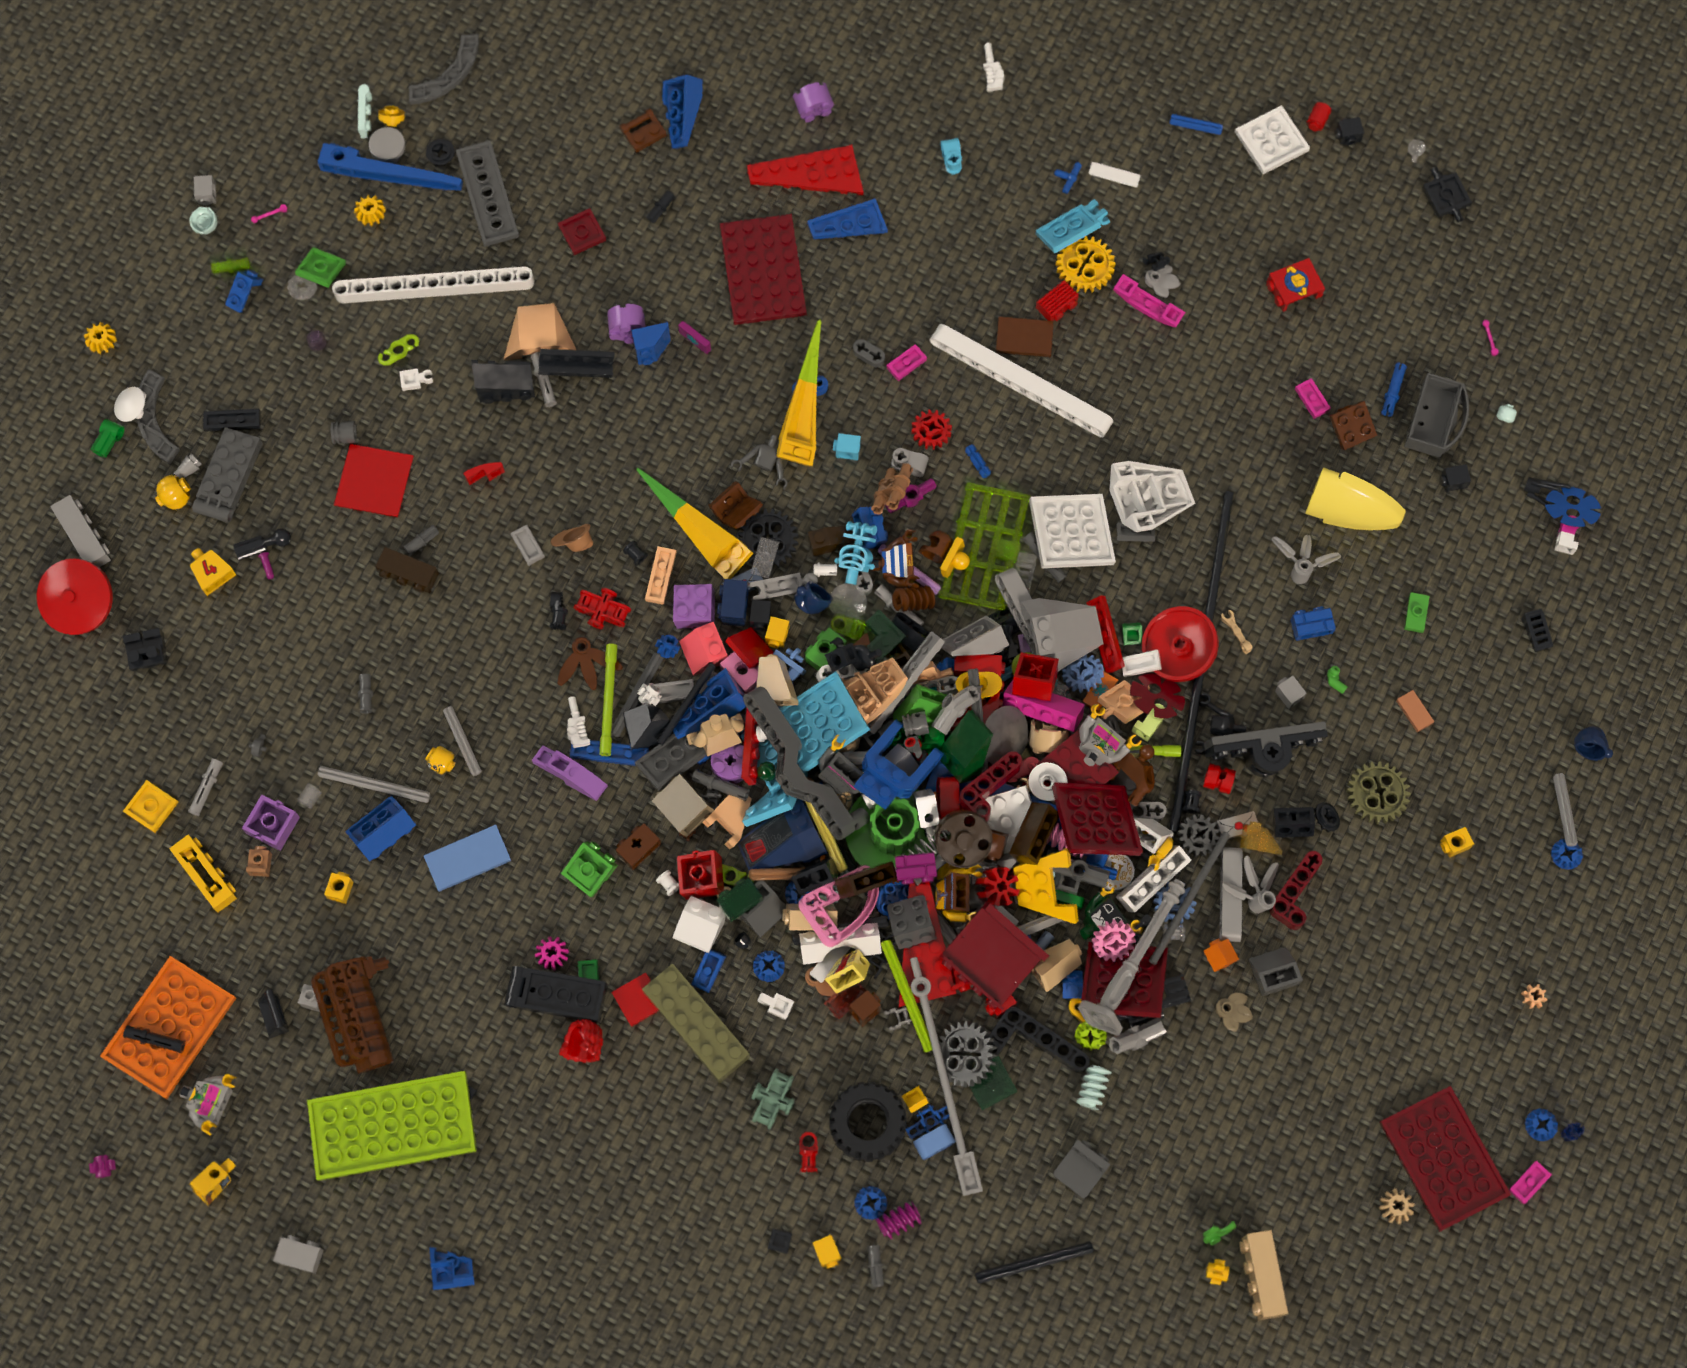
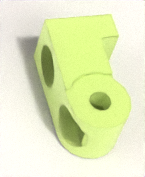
M1155 704V706L1158 707V708H1161V709H1164V708H1165V707H1164L1163 705H1161V704ZM1153 708L1147 714L1143 723L1137 720L1132 732L1148 742L1164 718L1154 717Z

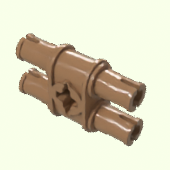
M903 464L899 474L894 468L887 469L884 479L880 480L879 488L874 494L875 500L871 507L874 514H882L885 505L889 506L888 508L891 510L898 508L900 500L905 497L906 489L910 485V475L913 471V467L910 464Z

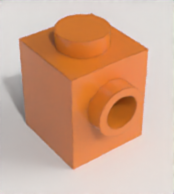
M1216 939L1209 943V948L1204 950L1214 972L1224 969L1239 960L1229 939L1223 941Z

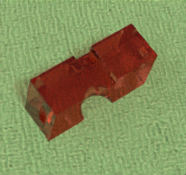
M859 982L856 986L853 985L843 990L840 994L834 993L823 1004L835 1018L840 1020L849 1011V1005L867 990Z

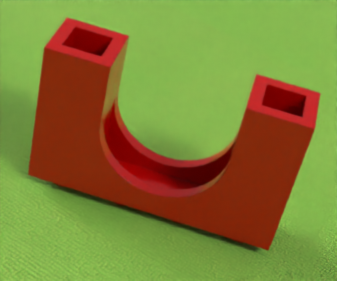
M1001 655L955 656L953 676H960L968 672L969 669L976 668L978 672H994L1001 678V674L1005 672V662H1002ZM1002 681L1001 690L991 696L988 703L982 707L984 724L995 710L1003 706V699H999L1000 692L1004 690V681ZM967 709L962 717L957 718L950 731L953 732L968 710L972 709Z

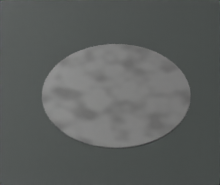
M1013 706L998 708L989 716L985 723L993 733L986 759L992 765L1009 752L1015 751L1021 755L1028 740V724L1023 713Z

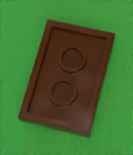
M999 317L996 353L1051 357L1054 321Z

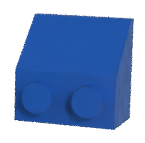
M668 322L631 330L639 365H650L657 361L671 341Z

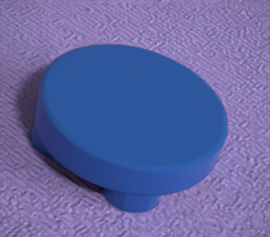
M902 881L899 883L895 882V884L891 882L879 888L876 907L882 916H887L890 919L887 906L908 899L909 886L907 884L903 885Z

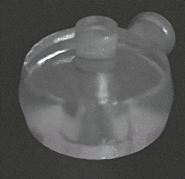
M1413 140L1408 145V152L1412 155L1411 162L1417 163L1418 156H1421L1425 151V144L1421 140Z

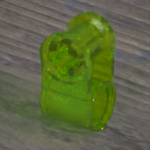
M836 614L831 620L833 631L855 640H859L863 636L865 627L869 624L864 620L843 614ZM836 619H843L845 622L844 627H836L834 624Z

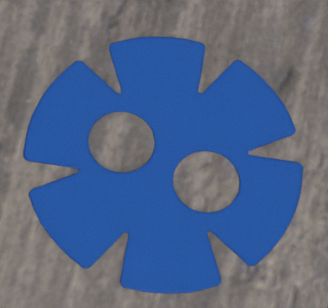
M1561 488L1564 495L1556 490H1552L1545 499L1555 503L1545 505L1548 513L1553 518L1564 515L1560 522L1568 526L1585 527L1583 519L1593 524L1601 515V513L1590 510L1601 509L1597 499L1593 495L1583 498L1586 491L1579 488ZM1576 496L1579 498L1580 503L1572 505L1567 502V497ZM1568 509H1576L1580 515L1577 518H1571L1567 515L1566 511Z

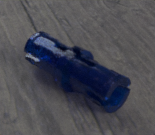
M1578 1122L1569 1124L1562 1130L1561 1136L1562 1138L1566 1137L1565 1141L1576 1140L1584 1133V1126L1580 1127L1581 1123Z

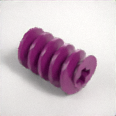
M912 1200V1206L907 1202L904 1203L905 1210L898 1206L897 1214L891 1210L890 1218L883 1214V1222L879 1218L875 1219L884 1238L887 1236L892 1240L893 1232L899 1236L900 1228L907 1232V1224L914 1228L915 1220L922 1224L921 1217Z

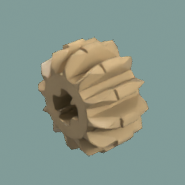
M1393 1189L1392 1194L1387 1191L1385 1192L1386 1198L1382 1197L1380 1199V1202L1385 1205L1380 1206L1379 1210L1386 1211L1382 1217L1385 1218L1389 1215L1390 1223L1396 1220L1397 1224H1401L1402 1219L1406 1222L1409 1220L1408 1215H1413L1414 1213L1409 1209L1415 1206L1414 1203H1408V1200L1412 1197L1411 1195L1404 1197V1190H1401L1399 1195L1397 1189ZM1399 1203L1401 1207L1395 1210L1393 1206Z

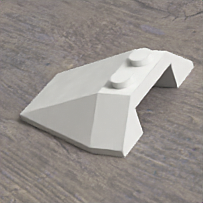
M1132 461L1113 463L1111 465L1110 493L1122 524L1135 532L1153 530L1195 504L1183 470Z

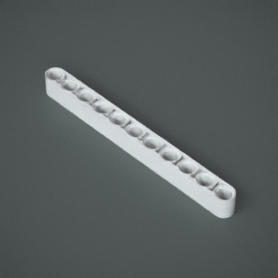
M513 267L340 280L333 284L332 290L338 302L355 303L527 290L533 287L534 278L530 268ZM523 277H529L527 280H522ZM505 278H511L509 281H503ZM488 279H492L489 283L485 282ZM468 281H474L472 284H467ZM451 282H456L454 285H448ZM437 283V285L434 287L430 286L431 284ZM382 287L381 290L375 291L377 288ZM341 290H346L344 293L339 294Z
M939 324L930 338V342L937 348L1098 437H1104L1113 423V419L1106 413L944 324Z

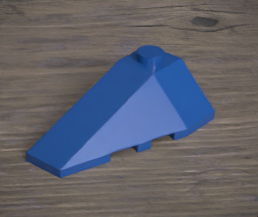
M683 75L663 81L662 99L663 104L667 106L666 119L670 121L669 134L673 149L688 145L702 99L703 79Z
M726 668L707 682L706 685L708 687L702 694H697L696 700L687 709L673 730L677 739L699 731L701 724L710 720V717L713 715L727 714L730 718L746 708L743 700L745 694Z

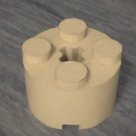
M1035 718L1031 720L1029 745L1036 754L1052 752L1069 737V730L1040 720L1035 721Z

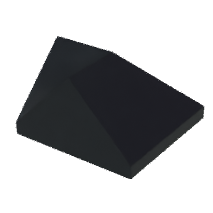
M644 704L623 713L631 750L659 745L657 740L669 724V718L661 708Z

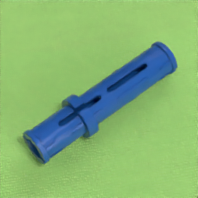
M1400 363L1395 364L1388 392L1384 396L1385 403L1381 411L1384 416L1387 415V411L1389 412L1388 417L1393 416L1395 404L1399 401L1398 394L1407 366L1403 363L1401 369L1399 367Z

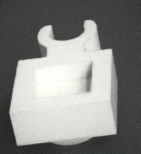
M418 368L399 371L403 391L421 388L420 383H433L432 378H426L427 375H432L431 370H425L422 373H419Z

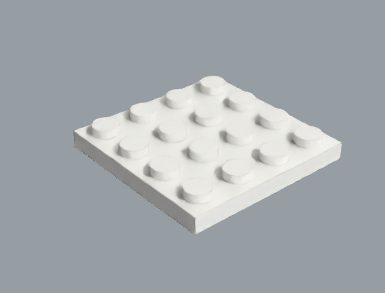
M1103 494L1037 496L1029 499L1041 568L1115 564L1116 560Z

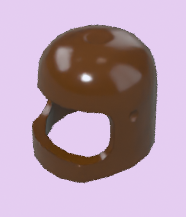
M937 530L933 531L929 536L931 545H922L918 552L924 557L942 564L954 541L946 532Z

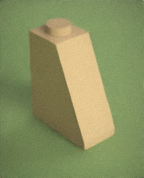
M769 654L767 657H759L756 688L764 687L777 706L798 705L799 701L785 662L774 654Z
M1070 939L1044 950L1049 957L1045 961L1040 960L1032 970V974L1046 992L1050 991L1082 964L1080 959L1082 955L1081 949L1078 944L1074 945Z

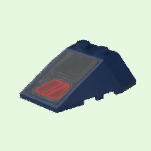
M798 798L793 809L761 821L737 843L748 870L771 869L774 866L784 864L785 866H791L792 863L800 861L806 863L827 854L804 801Z

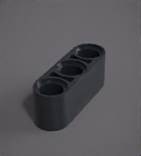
M901 612L896 613L887 628L892 636L914 652H916L930 633Z

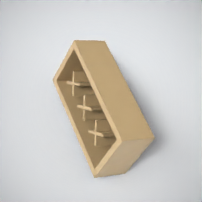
M1272 1230L1245 1235L1242 1238V1242H1239L1241 1254H1245L1246 1262L1243 1265L1245 1274H1249L1250 1283H1248L1249 1295H1253L1254 1304H1252L1253 1315L1257 1316V1320L1282 1317L1288 1314Z

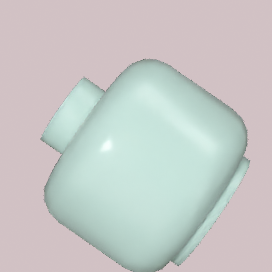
M1506 404V406L1502 405L1499 407L1496 416L1499 420L1512 423L1515 420L1517 411L1513 409L1514 406Z

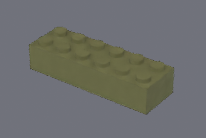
M673 963L642 988L646 997L719 1084L750 1058L747 1050Z

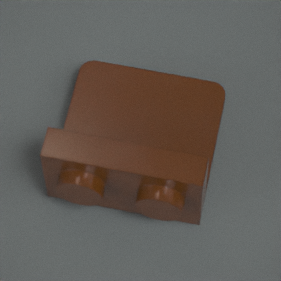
M735 481L708 506L721 523L737 529L744 526L751 516L757 514L763 504L761 501L749 497L739 482Z

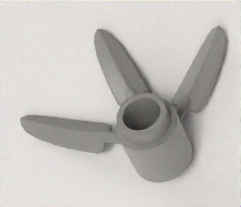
M1305 535L1299 554L1302 559L1297 560L1294 557L1295 551L1285 541L1278 537L1271 538L1281 552L1295 562L1291 571V578L1296 584L1306 583L1314 567H1323L1341 558L1339 553H1329L1316 558L1315 563L1312 564L1307 560L1310 557L1312 540L1311 536Z
M1247 855L1244 858L1246 876L1250 886H1255L1257 893L1250 896L1244 889L1228 882H1223L1222 887L1229 894L1240 900L1248 898V905L1251 911L1262 913L1271 909L1276 902L1275 895L1269 889L1279 864L1275 862L1269 867L1260 883V887L1263 888L1260 891L1258 886L1259 880L1250 857Z

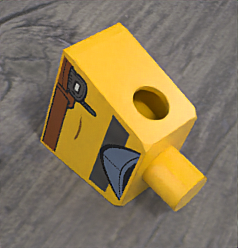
M226 1158L220 1165L213 1161L189 1183L193 1192L209 1206L231 1182L229 1173L236 1165L229 1158Z

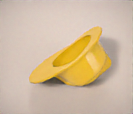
M968 672L961 674L957 678L956 689L958 692L969 686ZM979 672V682L983 686L981 688V700L997 694L1002 687L1000 676L994 672Z

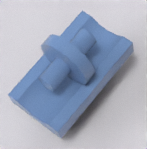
M788 648L786 653L790 655L789 658L776 649L773 654L790 666L788 673L793 682L800 674L804 676L806 670L794 662L795 660L800 663L803 662L804 658L800 656L801 649L796 648L793 651Z

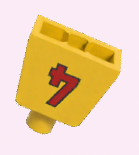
M197 548L191 553L195 561L190 564V567L206 596L236 576L231 566L213 550H209L204 554L200 548Z

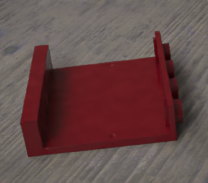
M986 901L940 957L944 960L942 964L950 971L954 968L958 972L957 977L965 984L969 981L973 985L971 989L977 995H985L988 998L986 1002L992 1008L996 1009L998 1007L1003 1010V1003L1039 961H1045L1049 955L992 904Z

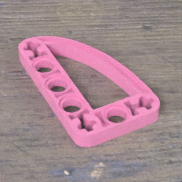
M863 865L839 878L867 869L870 866ZM835 881L803 896L798 906L822 943L827 947H834L852 935L869 917L876 905L879 887L868 891L867 901L862 912L853 923L841 932L824 910V907L840 899L839 893H836L833 889V886H836ZM819 893H823L827 897V901H823L819 897ZM814 901V903L812 904V906H811V905H808V906H807L808 903ZM816 917L822 918L824 924H819L816 921Z

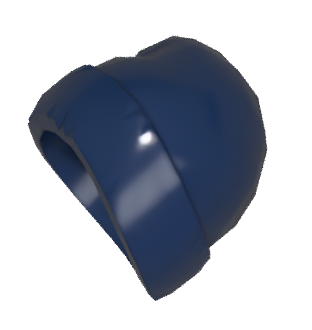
M809 581L805 586L797 587V593L794 596L797 607L802 612L811 615L822 612L833 601V597L813 581Z
M1596 726L1582 729L1574 738L1576 751L1588 760L1598 761L1613 756V751L1609 748L1603 730Z

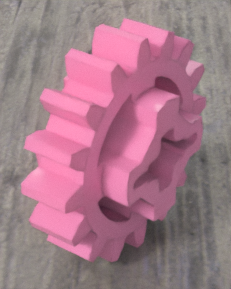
M1115 919L1112 920V924L1105 921L1104 927L1098 926L1099 932L1094 931L1096 938L1092 939L1093 948L1100 958L1103 957L1105 961L1111 958L1115 962L1116 957L1123 960L1122 955L1129 956L1128 950H1134L1132 943H1136L1135 933L1128 923L1124 924L1123 920H1120L1118 924Z

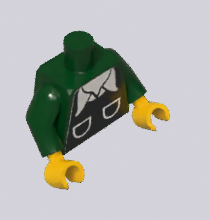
M1114 887L1110 891L1102 888V891H1099L1089 901L1085 910L1086 917L1083 920L1085 927L1080 930L1083 939L1096 938L1094 931L1099 932L1098 926L1104 927L1105 921L1112 924V920L1115 919L1117 924L1120 920H1123L1124 924L1128 923L1109 896L1105 897L1107 894L1114 892ZM1134 920L1129 924L1136 934L1143 932V927L1137 930L1134 929L1135 925L1140 923L1138 920Z

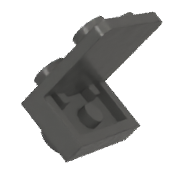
M924 895L895 902L887 906L893 936L899 949L909 948L913 945L937 939Z
M1077 1140L1053 1175L1081 1198H1086L1110 1164L1106 1156L1093 1152L1091 1150L1092 1146L1084 1140L1081 1142Z

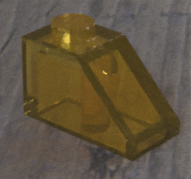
M1250 821L1249 825L1243 824L1240 848L1282 855L1281 848L1268 829L1261 827L1262 823Z

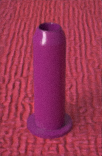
M269 552L259 554L258 557L261 558L267 578L271 580L274 578V573L268 558Z

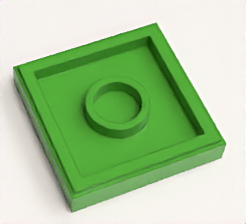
M312 247L295 270V275L329 288L345 266L346 260Z

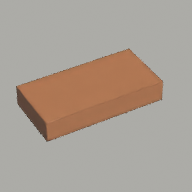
M1414 690L1396 700L1417 733L1434 723V720Z

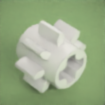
M643 683L637 693L640 695L638 699L643 705L653 704L656 706L662 697L660 695V688L653 683H649L648 686Z

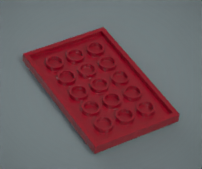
M792 214L720 223L734 325L807 316Z
M1451 1086L1379 1122L1439 1232L1511 1195Z

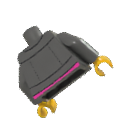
M838 734L834 737L832 746H829L819 759V769L821 772L818 776L823 784H829L838 794L846 792L857 794L860 791L854 788V785L863 775V772L839 751L836 752V749H841L846 741L844 739L842 743H838L836 740L839 736Z

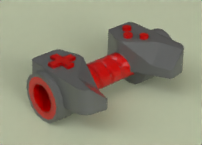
M918 736L906 738L904 746L910 753H913L915 761L920 766L927 758L928 753L926 750H921L922 744Z

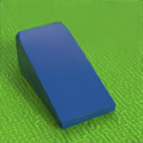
M713 949L709 953L705 952L691 985L709 993L726 959V955Z

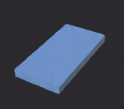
M496 825L424 855L439 892L511 861Z

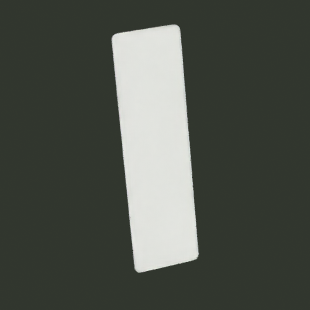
M1092 162L1089 170L1090 175L1133 187L1138 186L1140 179L1138 174Z
M842 946L829 951L823 962H818L810 972V975L822 983L836 961L843 957L851 947Z

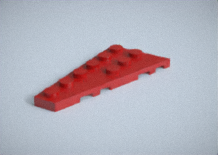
M852 145L747 165L751 185L771 187L778 185L784 186V188L798 187L802 190L838 191L841 194L857 193V195L864 196Z
M914 881L913 884H909L908 899L919 895L925 896L937 939L913 945L909 948H903V972L911 989L912 981L915 978L910 959L918 957L922 977L927 978L931 984V990L927 995L928 1001L955 995L956 990L952 991L951 989L954 986L952 973L942 964L944 960L940 957L946 948L930 882H921L916 886ZM919 984L917 986V989L919 991H923L925 987L924 985ZM901 993L899 995L898 1008L906 1006ZM913 994L916 1003H921L920 998Z

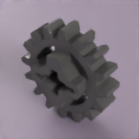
M1202 814L1198 819L1196 815H1192L1191 820L1187 817L1184 820L1185 823H1181L1179 826L1182 830L1177 832V835L1181 836L1177 841L1183 842L1181 848H1187L1188 855L1194 852V857H1197L1199 853L1202 857H1205L1206 851L1211 854L1212 848L1215 847L1216 842L1220 838L1216 836L1220 830L1214 829L1216 822L1211 824L1210 817L1204 820ZM1204 832L1201 837L1193 839L1196 834Z

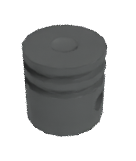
M342 421L341 423L336 422V424L331 422L332 443H356L357 428L355 421Z
M925 711L911 713V716L907 714L906 717L902 715L906 738L910 735L914 737L913 735L915 734L916 736L929 734Z

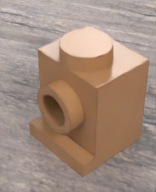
M255 846V850L249 849L246 872L250 876L269 877L272 853L264 846ZM256 857H261V860L256 862Z

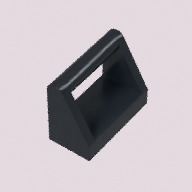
M273 989L265 991L258 999V1003L269 1038L290 1032L278 994Z

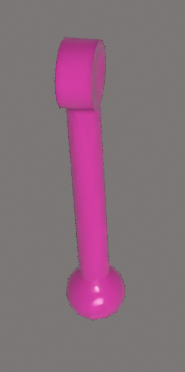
M282 204L278 209L260 216H252L251 221L257 223L258 220L280 211L286 212L287 206Z
M1484 320L1482 325L1486 328L1492 350L1490 353L1492 356H1496L1499 351L1495 348L1489 329L1490 322Z

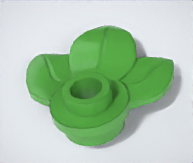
M1232 1221L1223 1229L1213 1226L1203 1233L1204 1243L1214 1245L1220 1242V1237L1229 1234L1237 1227L1235 1222Z

